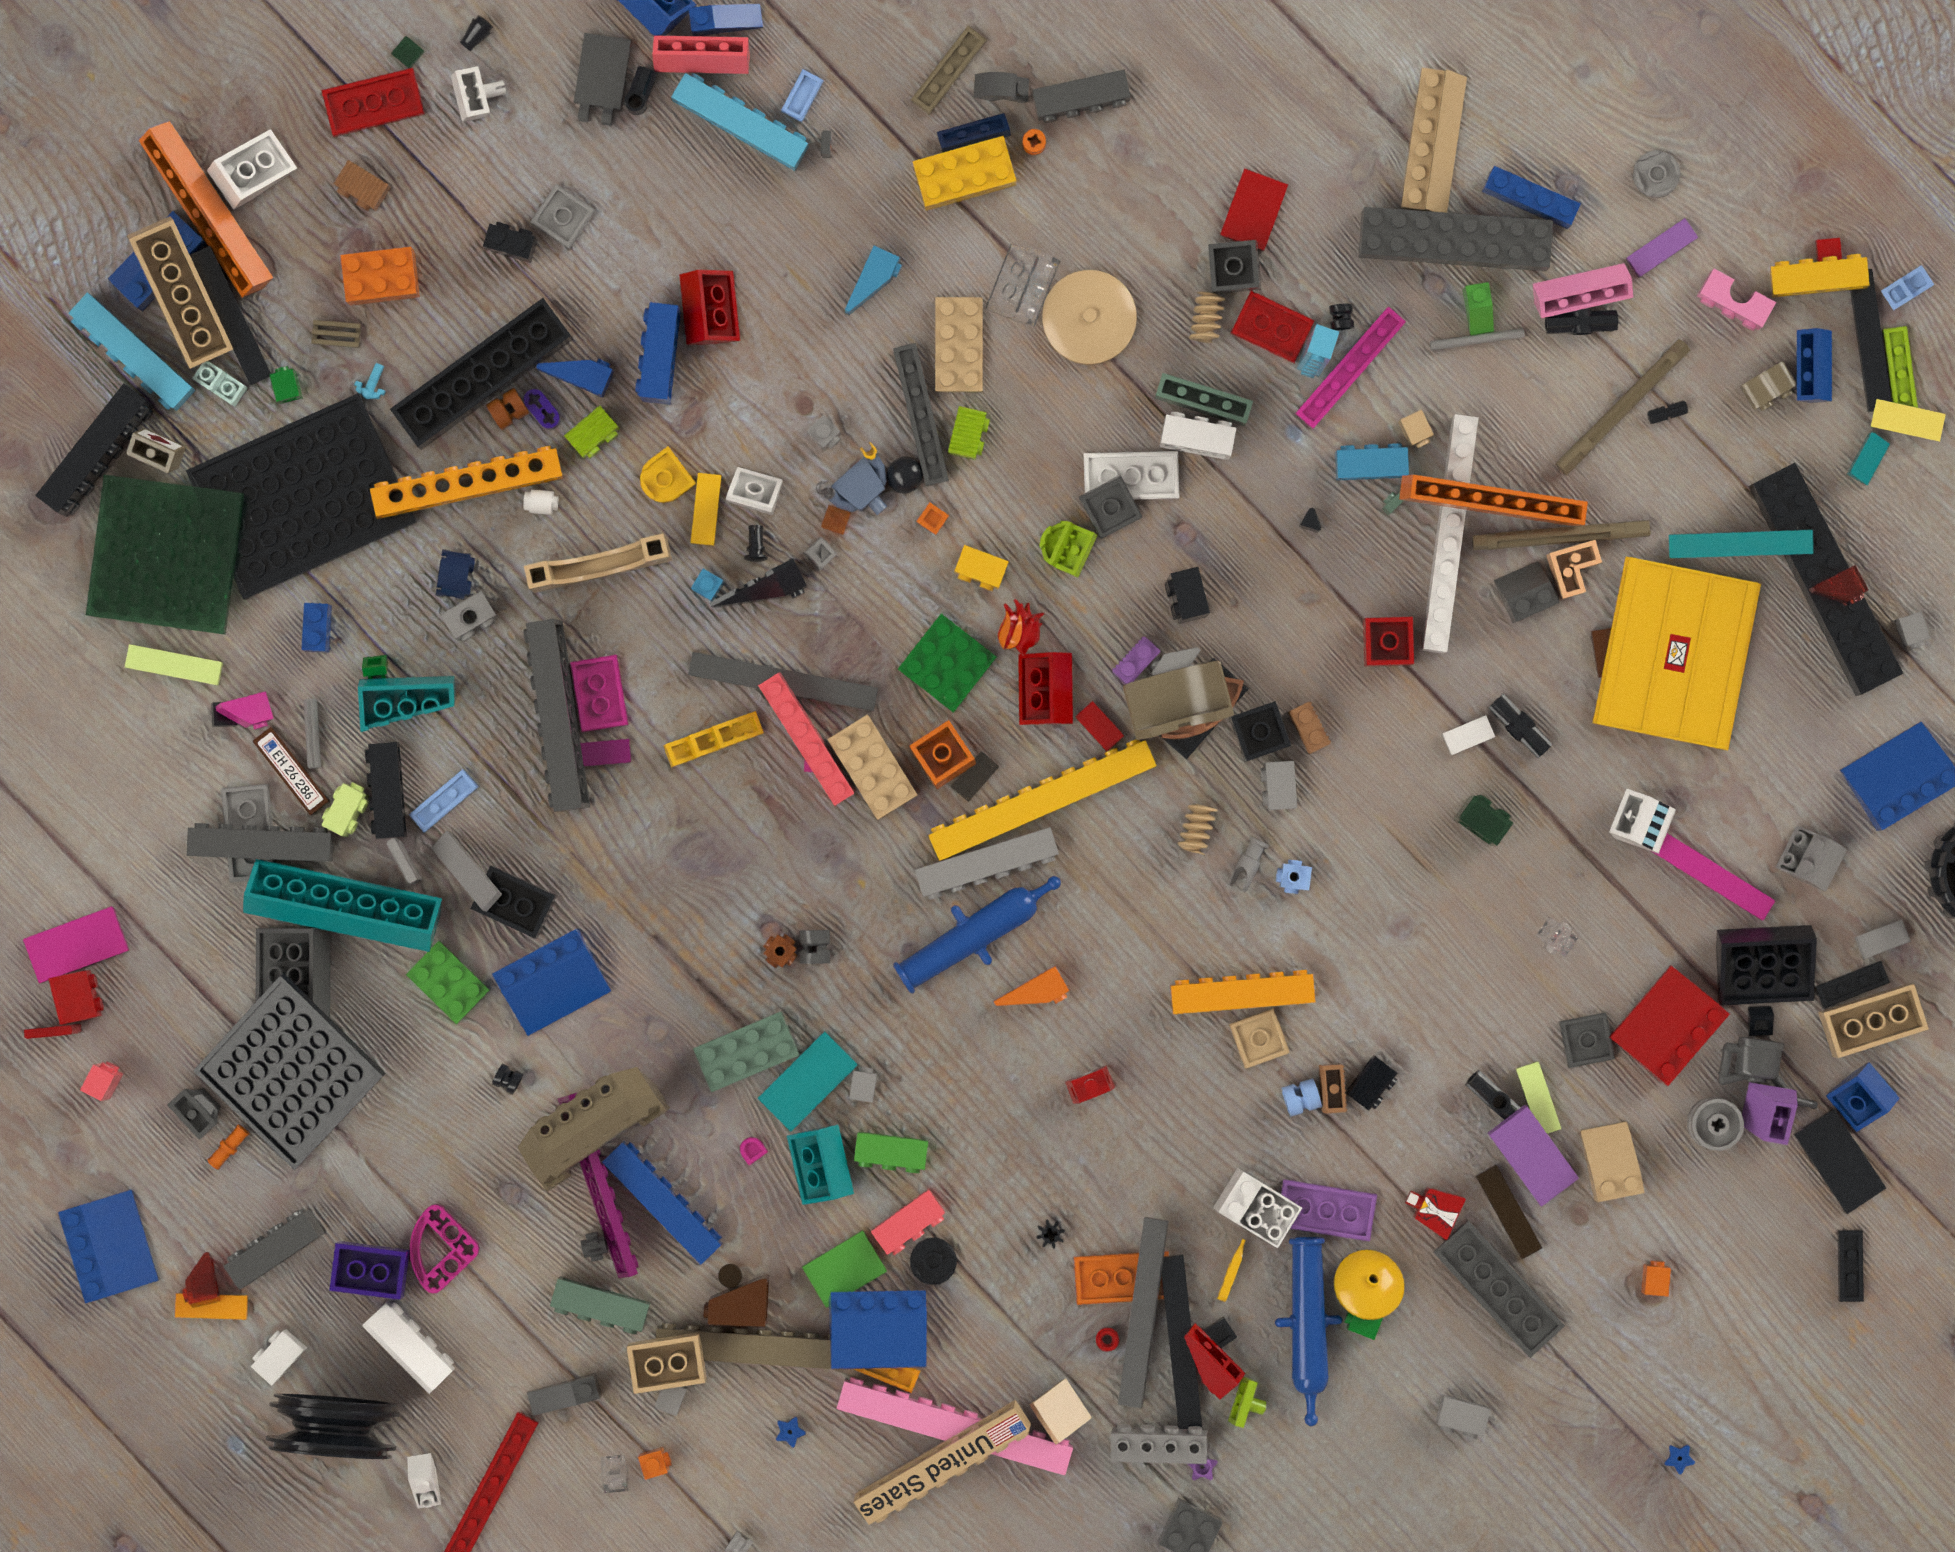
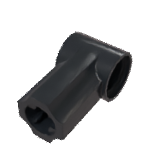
M638 66L630 90L624 100L629 113L641 115L646 111L647 102L658 75L657 72ZM633 98H640L642 104L638 108H632L630 101Z

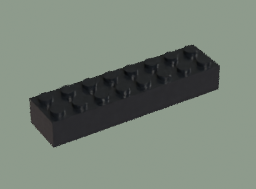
M542 298L390 408V410L415 445L422 450L527 374L538 363H542L571 342L573 337L545 299Z

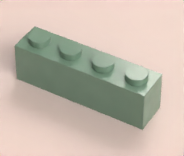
M1162 373L1155 395L1157 400L1244 427L1253 404L1252 400Z
M559 1277L550 1306L555 1308L554 1312L568 1315L569 1312L578 1314V1319L591 1321V1318L600 1320V1325L610 1328L618 1325L623 1327L624 1332L637 1334V1331L642 1332L651 1302Z

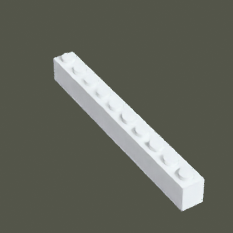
M1457 414L1452 417L1444 479L1470 483L1479 417ZM1440 506L1421 651L1444 654L1448 650L1466 510Z

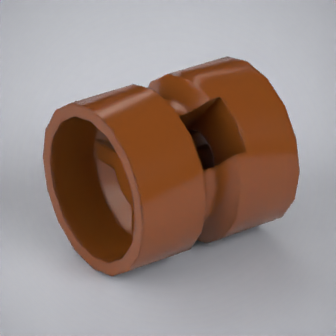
M514 387L503 393L502 399L495 398L485 404L501 430L512 425L513 419L520 420L530 414ZM508 403H511V405L515 409L511 413H509L507 408L505 407V405Z

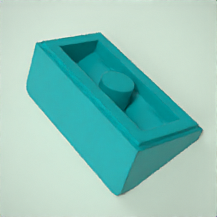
M1870 432L1849 468L1847 475L1868 485L1890 444L1877 434Z

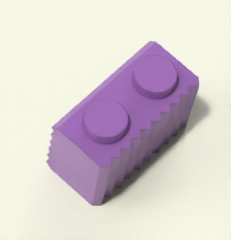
M1141 637V640H1138V644H1135L1131 651H1128V654L1125 655V658H1122V661H1119L1118 665L1112 669V673L1124 684L1133 682L1161 651L1146 637Z

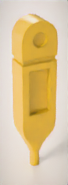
M1242 1239L1239 1247L1233 1254L1222 1282L1223 1284L1220 1287L1217 1299L1226 1302L1242 1261L1243 1248L1246 1242L1244 1239Z

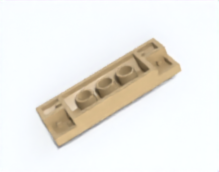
M1421 68L1403 183L1402 209L1447 213L1467 81L1466 76L1448 69L1443 71Z

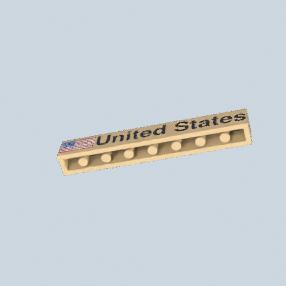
M1014 1400L855 1494L853 1502L868 1525L875 1521L880 1523L888 1517L890 1512L904 1509L908 1502L914 1498L916 1500L923 1498L928 1493V1490L933 1487H942L948 1482L950 1477L964 1474L968 1467L974 1463L977 1465L983 1463L991 1453L995 1451L999 1453L1005 1450L1008 1444L1015 1439L1016 1441L1024 1439L1029 1434L1031 1423L1017 1401Z

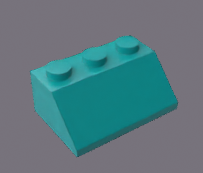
M838 1124L787 1135L802 1205L835 1200L854 1194Z

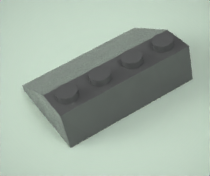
M256 928L255 1002L284 973L330 1018L331 931L318 928Z

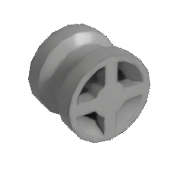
M737 1531L724 1551L747 1552L753 1541L744 1539L741 1533Z

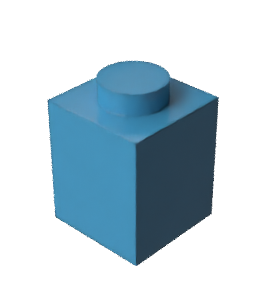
M703 568L691 589L712 602L725 582Z

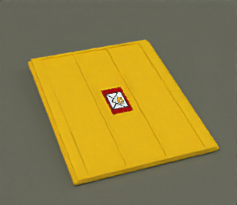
M1625 557L1592 724L1728 751L1761 584L1633 557Z

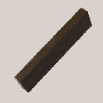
M1495 1164L1477 1174L1475 1177L1520 1258L1524 1259L1542 1249L1540 1242L1498 1166Z

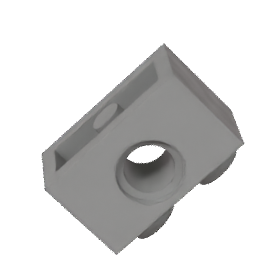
M480 591L441 614V617L456 640L462 639L464 642L475 635L474 631L478 628L486 629L495 623L494 619L498 615L485 593ZM470 611H474L477 615V619L473 624H467L465 621V615Z

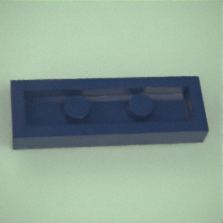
M1005 113L938 131L937 136L942 153L1000 136L1005 138L1011 136Z

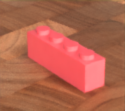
M654 36L652 56L655 72L749 74L750 51L748 37Z

